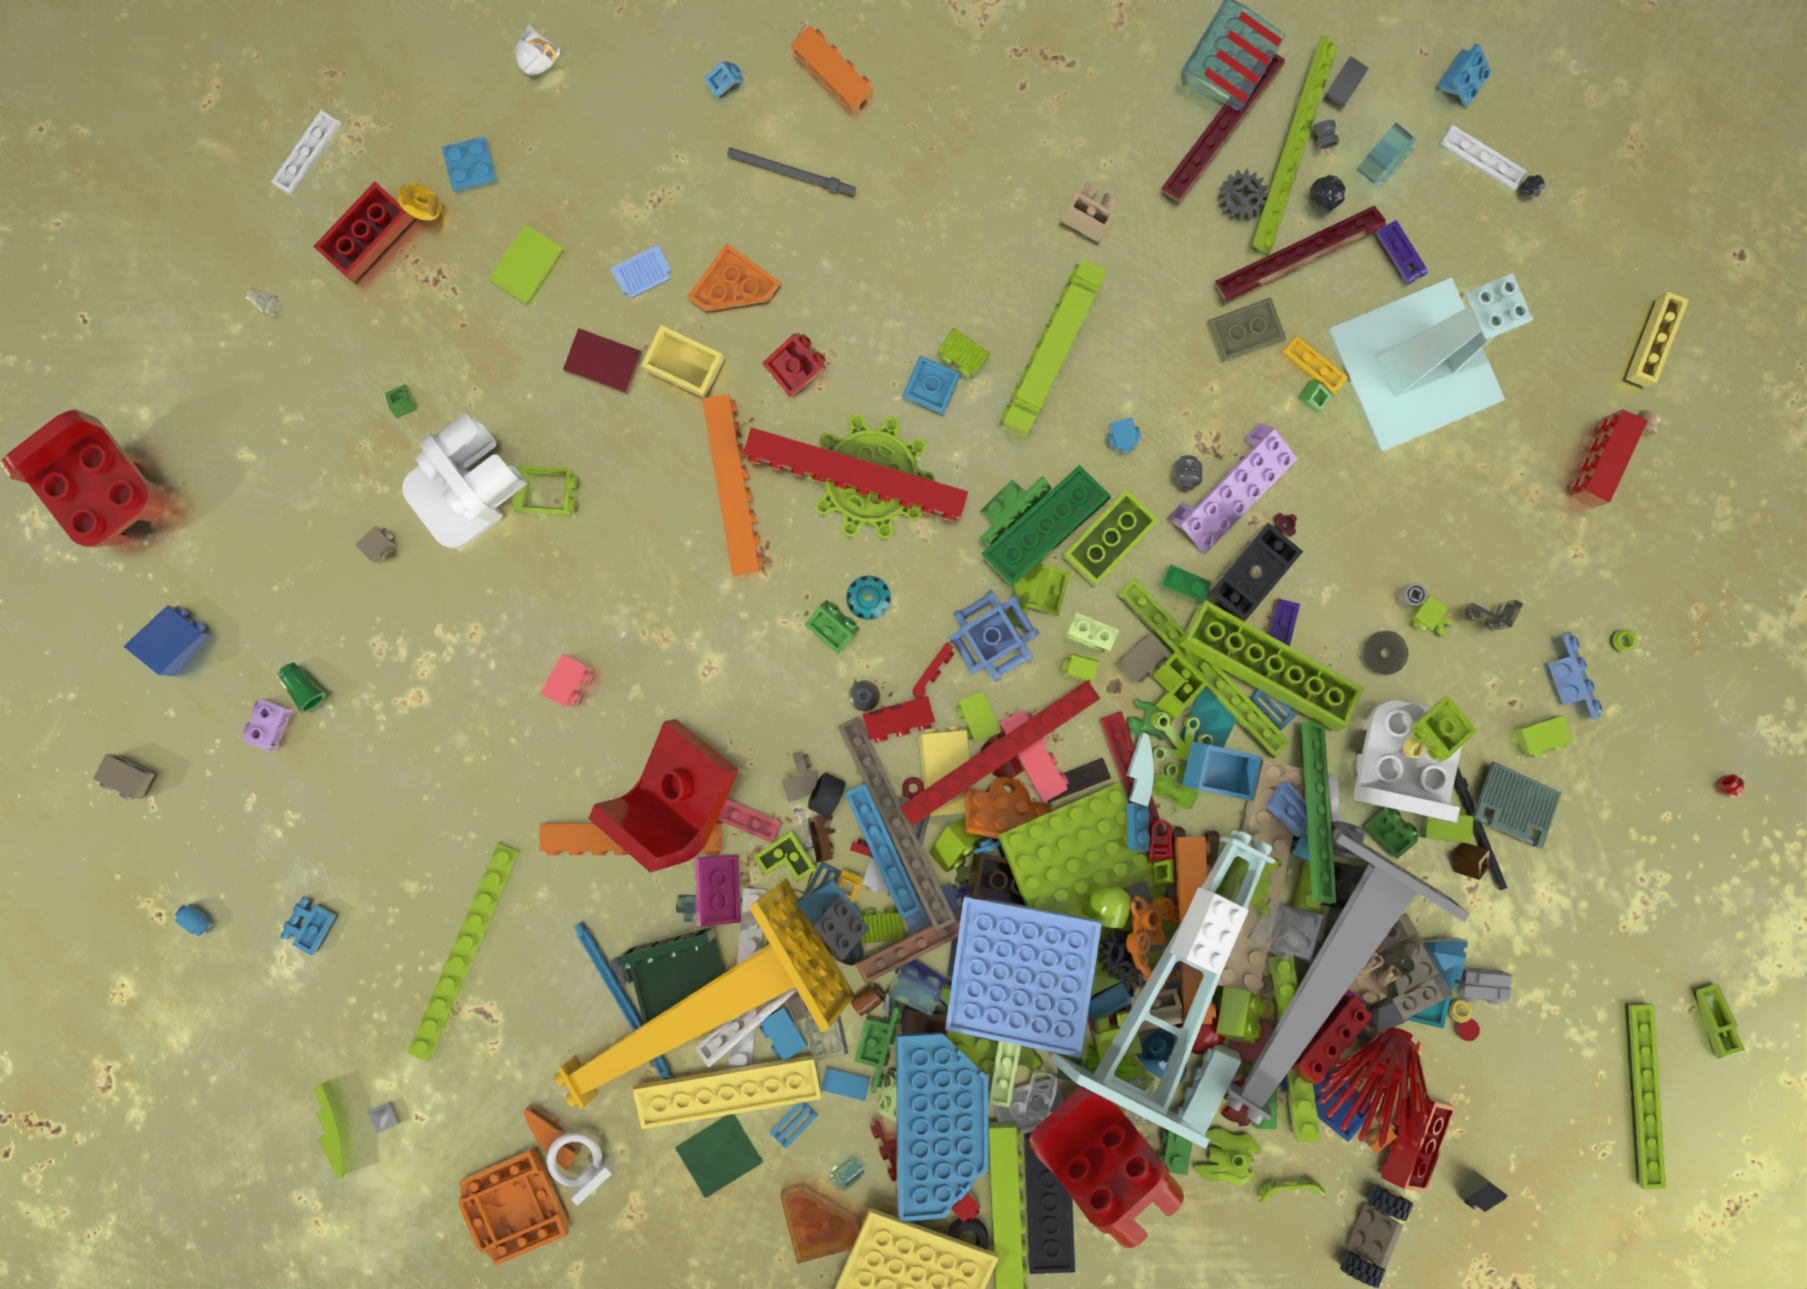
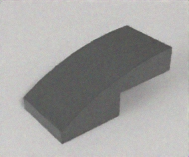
M1350 56L1325 96L1344 107L1369 67Z

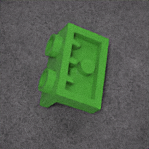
M828 600L823 602L804 624L837 654L843 650L852 637L860 630L852 618L846 617L836 604Z
M1382 807V810L1368 821L1364 827L1396 859L1414 846L1418 840L1416 827L1410 822H1405L1401 818L1400 812L1394 808Z
M1168 1129L1162 1130L1160 1143L1163 1144L1162 1153L1159 1152L1158 1155L1165 1162L1170 1173L1188 1175L1193 1142Z

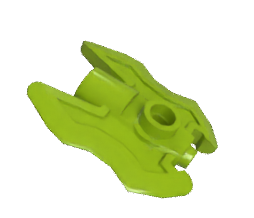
M1213 1129L1206 1132L1205 1136L1210 1139L1209 1142L1219 1146H1210L1208 1150V1161L1216 1164L1195 1165L1194 1170L1198 1174L1212 1182L1220 1180L1230 1181L1237 1187L1249 1183L1256 1177L1255 1172L1251 1170L1248 1172L1247 1170L1250 1166L1254 1165L1251 1152L1260 1154L1261 1150L1257 1142L1249 1134L1238 1136L1230 1134L1224 1129Z

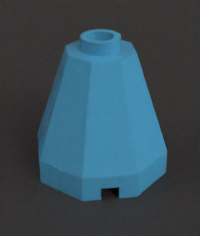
M1462 938L1422 940L1446 983L1459 987V980H1461L1466 959L1464 948H1467V940Z
M1161 1028L1140 1042L1142 1053H1137L1136 1056L1147 1071L1160 1079L1177 1042V1036ZM1187 1064L1185 1065L1179 1082L1185 1079V1076L1187 1074Z

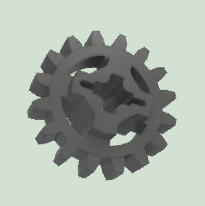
M1248 169L1245 170L1244 174L1237 170L1235 177L1229 174L1227 177L1228 181L1222 183L1221 186L1224 189L1220 190L1219 195L1224 197L1220 200V204L1226 203L1227 206L1224 211L1231 210V217L1239 214L1240 220L1243 219L1244 215L1251 219L1253 212L1258 215L1261 212L1260 208L1265 207L1266 202L1263 200H1267L1269 194L1264 193V191L1267 190L1268 185L1261 184L1264 178L1257 179V172L1249 175ZM1239 181H1240V184H1239L1238 187H1237V186H1233V188H1231V186H1232L1233 184H1235L1236 182H1239ZM1241 191L1245 192L1244 194L1247 196L1246 198L1243 197ZM1255 201H1257L1255 205L1247 208L1250 202L1254 203Z

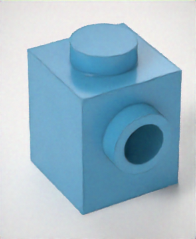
M1130 417L1109 424L1110 434H1107L1109 446L1114 447L1115 452L1121 451L1122 454L1134 451V447L1139 444L1138 440L1141 439L1139 427L1134 426L1133 418Z

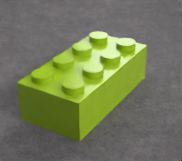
M1126 489L1062 557L1095 587L1152 529L1159 519Z

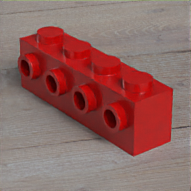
M1342 996L1291 1068L1305 1083L1318 1084L1322 1082L1327 1076V1071L1339 1062L1340 1055L1345 1049L1353 1045L1354 1038L1358 1033L1368 1026V1021L1372 1017L1370 1012L1355 996Z

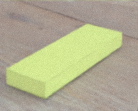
M998 1041L988 1104L1010 1108L1021 1045Z

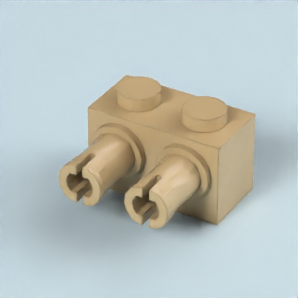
M1086 182L1081 193L1076 191L1060 221L1099 243L1116 214L1112 209L1117 203V198L1113 196L1111 201H1109L1112 194L1106 193L1101 203H1097L1092 199L1097 193L1098 187L1094 184L1090 190L1092 183Z
M1376 952L1373 953L1348 988L1371 1006L1387 997L1389 984L1401 978L1400 970L1398 968L1395 969L1394 965H1391L1384 971L1379 968L1384 964V960Z
M1136 981L1131 983L1130 988L1133 993L1131 1008L1144 988V982L1138 981V987ZM1163 984L1149 1010L1150 1014L1171 1025L1182 1023V1006L1177 989L1169 990L1168 984ZM1143 1021L1138 1031L1158 1028L1159 1026L1149 1021Z

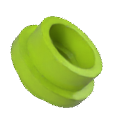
M1619 630L1613 636V645L1621 652L1630 651L1636 645V637L1630 630ZM1622 637H1625L1627 640L1625 645L1621 643Z

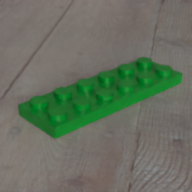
M1079 465L983 551L981 556L1013 587L1111 498V495Z

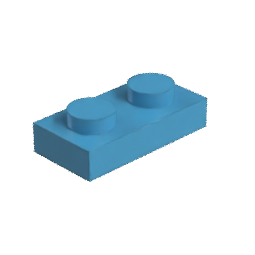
M1137 803L1126 804L1128 849L1142 853L1150 851L1148 807Z

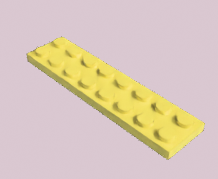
M814 1055L633 1085L634 1098L642 1129L821 1099Z

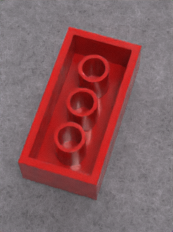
M374 181L313 247L354 283L412 222L414 217L408 214L388 192Z
M1624 409L1603 417L1598 425L1600 431L1597 437H1594L1589 444L1590 452L1588 457H1585L1580 464L1579 469H1581V472L1570 486L1572 491L1569 497L1593 508L1610 503L1648 420Z

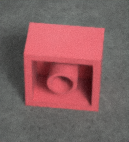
M562 653L540 694L563 707H572L573 704L577 705L583 695L580 691L584 684L588 685L594 676L591 673L594 668L571 655Z

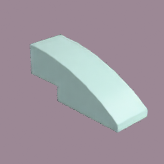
M1140 733L1126 775L1135 778L1128 800L1148 807L1153 786L1154 762L1149 736L1146 733Z

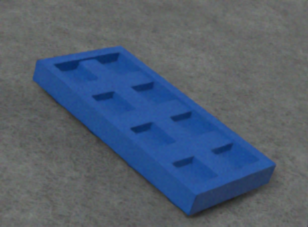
M1329 1069L1326 1073V1078L1322 1082L1313 1084L1317 1116L1349 1142L1363 1125L1371 1102L1363 1114L1357 1110L1347 1129L1342 1131L1340 1126L1358 1097L1359 1092L1357 1091L1349 1102H1343L1331 1118H1328V1111L1350 1085L1345 1082L1326 1103L1320 1104V1100L1340 1080L1338 1079L1326 1091L1320 1092L1327 1082L1333 1078L1330 1076L1334 1071ZM1284 1077L1279 1085L1287 1091L1286 1077Z

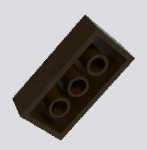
M974 853L966 895L971 896L973 899L995 900L1026 906L1007 858L985 853Z

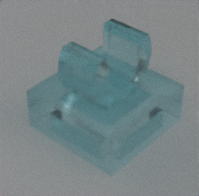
M678 895L676 913H683L684 922H693L694 913H696V895Z

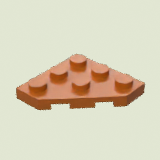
M726 243L687 298L704 311L763 303L770 300L781 285V282Z

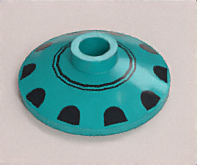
M866 575L855 579L850 584L846 594V602L848 608L856 617L864 620H874L881 617L888 610L891 594L887 584L882 579ZM866 593H871L873 595V599L871 601H866L864 599V595Z

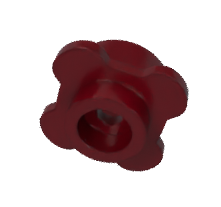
M1278 513L1275 515V528L1282 534L1293 536L1296 533L1297 517L1294 514L1283 515Z

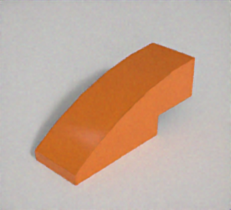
M529 1105L523 1114L535 1139L548 1154L552 1143L564 1135L567 1129L532 1105ZM566 1143L559 1149L556 1163L567 1171L581 1150L571 1143Z

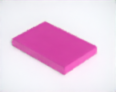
M738 855L695 857L697 926L740 923Z

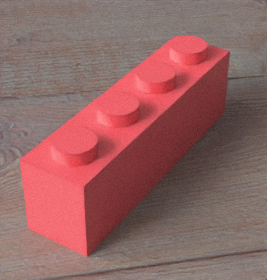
M1022 710L1000 722L999 725L1004 734L1007 735L1032 718L1030 712L1026 714ZM1044 737L1017 755L1043 803L1068 790L1066 785L1069 784L1063 772L1059 773L1055 767L1058 762L1053 753H1048L1044 745L1047 742Z

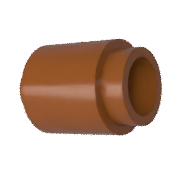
M869 983L853 996L854 999L851 1001V1005L860 1016L869 1014L884 1001L883 996L885 993L878 984L873 985Z

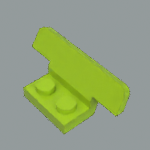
M1040 562L1014 586L1011 598L1017 595L1020 600L1018 603L1026 616L1029 608L1059 616L1070 572L1041 564ZM1009 607L1007 615L1013 625L1023 629L1013 610Z

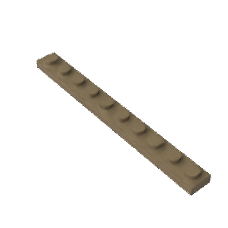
M859 717L838 725L841 736L864 784H866L935 932L956 923L953 912L915 833L899 808L901 804Z

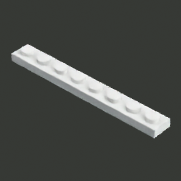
M743 888L737 965L762 949L763 931L749 906L764 895L767 889ZM755 1028L730 1049L729 1069L752 1065Z

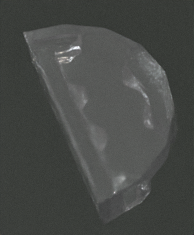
M803 807L795 808L793 810L805 851L813 850L814 845Z

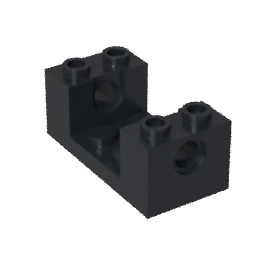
M1269 522L1259 528L1247 543L1249 545L1225 574L1214 582L1207 593V597L1222 610L1242 621H1246L1303 553L1298 546ZM1252 566L1261 568L1262 575L1260 578H1253L1251 576L1250 569Z

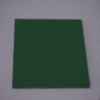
M736 1114L725 1115L675 1146L676 1152H678L705 1198L763 1163L762 1157L758 1154L737 1119Z

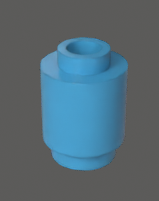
M189 904L187 907L182 905L175 913L177 917L175 922L191 935L195 934L199 937L211 924L207 920L208 917L192 904Z

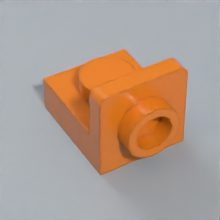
M1391 1121L1385 1146L1397 1138L1393 1132L1396 1128ZM1379 1129L1370 1133L1369 1139L1365 1141L1374 1153L1383 1149L1378 1146L1381 1134Z

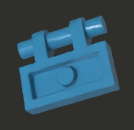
M303 896L300 902L295 904L294 912L289 921H286L282 928L284 930L280 937L288 940L291 934H293L296 938L292 945L312 956L318 949L336 914L318 904H315L312 910H309L307 906L311 900ZM303 916L306 920L303 926L299 928L297 924Z

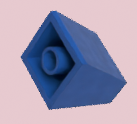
M167 605L124 645V648L156 674L176 677L210 634L205 631L206 626L203 623L187 616L189 612L179 605L177 607Z

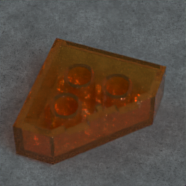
M804 1183L781 1190L780 1198L797 1264L852 1250L862 1227L859 1216Z

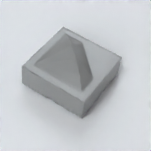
M391 1102L368 1112L376 1133L399 1123Z

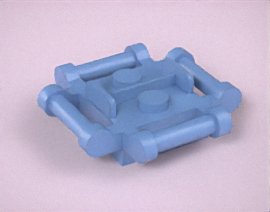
M991 589L986 592V596L960 611L959 609L954 612V616L962 628L950 635L948 639L958 649L969 668L968 672L970 675L986 667L996 682L1001 679V675L1026 660L1029 662L1034 659L1025 642L1040 633L1037 628H1033L1018 603L1020 600L1017 595L1001 604ZM992 603L994 609L968 624L965 618ZM1009 607H1011L1027 633L1022 637L1005 612ZM963 635L967 637L981 660L978 664L961 639ZM1019 647L1022 653L1001 666L994 667L992 664L994 661Z

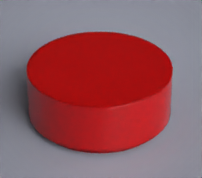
M1470 1018L1464 1023L1457 1022L1455 1032L1462 1040L1473 1041L1479 1036L1480 1027L1475 1020Z

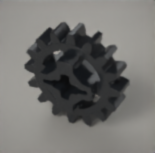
M1117 930L1115 935L1108 934L1109 941H1102L1105 948L1098 950V952L1103 954V957L1099 958L1098 961L1105 963L1101 969L1109 971L1107 976L1115 977L1119 981H1122L1123 978L1126 981H1131V976L1139 977V969L1135 966L1132 954L1128 951L1125 943L1121 942L1122 940H1127L1128 935L1131 933V931L1126 930L1124 933ZM1122 967L1125 968V971H1119L1116 968Z

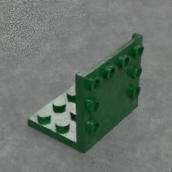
M714 926L629 948L616 957L618 966L625 965L626 969L630 968L643 1024L651 1021L725 973Z

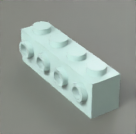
M1214 1045L1213 1049L1208 1048L1204 1053V1063L1201 1068L1198 1067L1193 1077L1194 1083L1192 1087L1187 1088L1184 1094L1185 1101L1182 1107L1179 1106L1175 1114L1204 1136L1241 1063L1239 1052L1223 1045Z

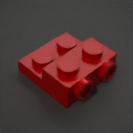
M792 334L762 362L789 397L795 396L806 384L812 382L827 368L824 364L826 362L825 357L819 351L814 352L810 347L812 342L805 334Z

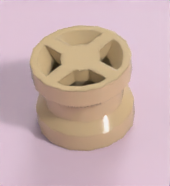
M1640 410L1638 416L1648 420L1642 433L1657 434V423L1661 421L1662 415L1653 411Z

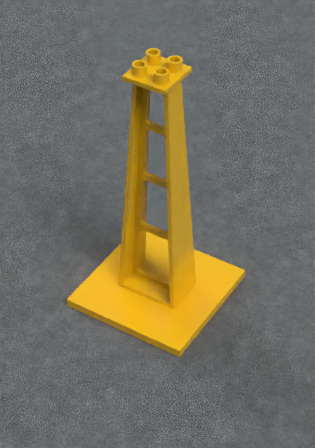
M787 878L777 883L749 906L768 939L769 945L581 1065L575 1055L557 1069L559 1073L554 1075V1080L559 1087L567 1085L570 1093L566 1095V1101L570 1107L578 1104L580 1109L584 1108L598 1095L596 1087L793 988L797 989L820 1031L824 1032L831 1028L855 995L832 955L827 950L825 943L812 929L813 923L796 904L798 897Z

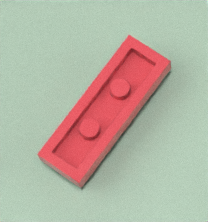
M726 799L717 819L771 843L774 842L782 823L729 799Z

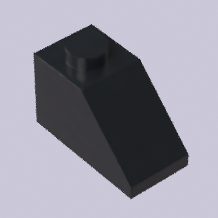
M1476 1171L1460 1192L1466 1198L1465 1204L1475 1211L1477 1208H1480L1484 1212L1504 1201L1508 1196Z

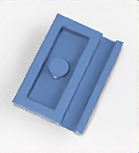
M1287 780L1281 781L1279 788L1274 791L1265 806L1296 837L1301 836L1307 828L1306 800Z

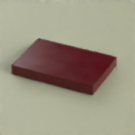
M578 328L563 370L627 394L642 351Z

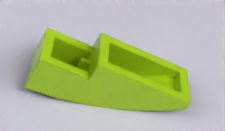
M1719 984L1696 990L1704 1025L1717 1058L1722 1059L1745 1051L1736 1031L1738 1025Z

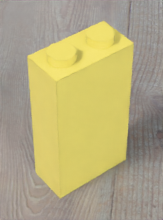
M960 727L946 728L947 732L938 733V729L924 730L925 734L918 735L924 790L969 760L967 730L960 731ZM966 790L928 816L965 813Z

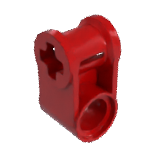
M1155 818L1149 824L1150 851L1147 852L1148 862H1152V860L1172 859L1173 855L1172 826L1163 818ZM1160 823L1165 824V832L1157 835L1155 833L1156 826Z

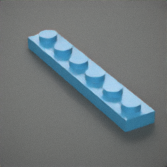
M866 784L845 792L846 798L901 918L921 910L922 906Z

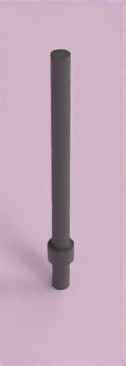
M729 147L727 156L828 187V190L833 192L838 190L850 195H854L856 192L855 186L840 182V179L834 177H823Z

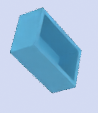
M1192 741L1182 786L1253 801L1262 756Z

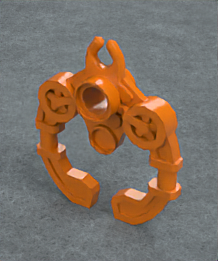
M1136 895L1134 900L1139 901L1140 907L1136 909V902L1133 900L1130 902L1132 911L1131 924L1134 929L1127 937L1126 946L1132 954L1136 968L1141 970L1143 979L1148 981L1155 967H1149L1147 964L1150 961L1148 956H1146L1150 949V943L1152 945H1162L1164 943L1165 933L1161 926L1162 920L1175 922L1177 925L1175 931L1178 929V908L1170 898L1156 897L1152 903L1147 904L1142 897ZM1174 966L1164 984L1172 982L1176 976Z

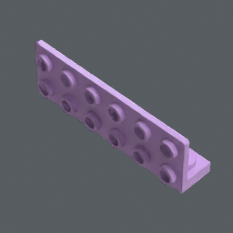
M1259 423L1245 438L1250 445L1254 446L1250 452L1195 508L1182 502L1168 517L1172 524L1186 532L1201 552L1207 553L1297 460V457L1276 429Z

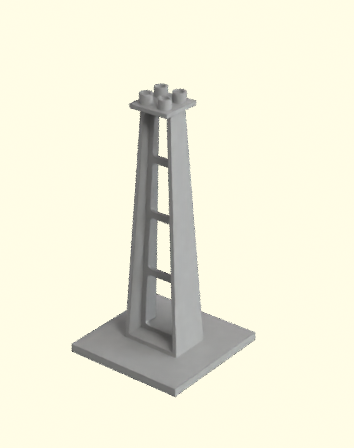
M1336 826L1332 828L1334 840L1368 861L1369 864L1242 1087H1239L1232 1081L1228 1087L1229 1096L1227 1097V1104L1236 1111H1239L1243 1104L1249 1107L1247 1117L1256 1124H1260L1263 1117L1270 1120L1271 1107L1265 1103L1417 893L1464 922L1470 914L1454 899Z

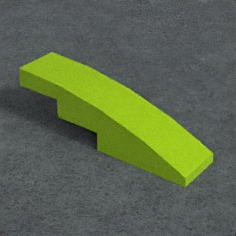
M326 1081L313 1089L323 1108L316 1113V1116L325 1134L317 1139L337 1178L340 1179L349 1172L348 1145L338 1102L329 1082Z

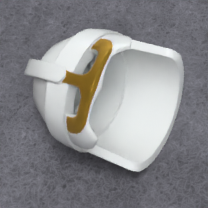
M530 23L516 44L517 64L527 74H540L545 70H549L560 55V47L544 38Z

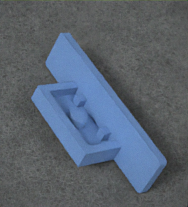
M1570 631L1563 635L1570 656L1551 661L1548 665L1563 706L1586 700L1592 719L1597 720L1601 717L1600 713L1603 712L1602 705L1599 699L1595 700L1593 694L1595 686L1592 679L1588 678L1585 672L1587 670V663L1584 657L1579 655L1578 648H1580L1578 638L1576 635L1573 636Z

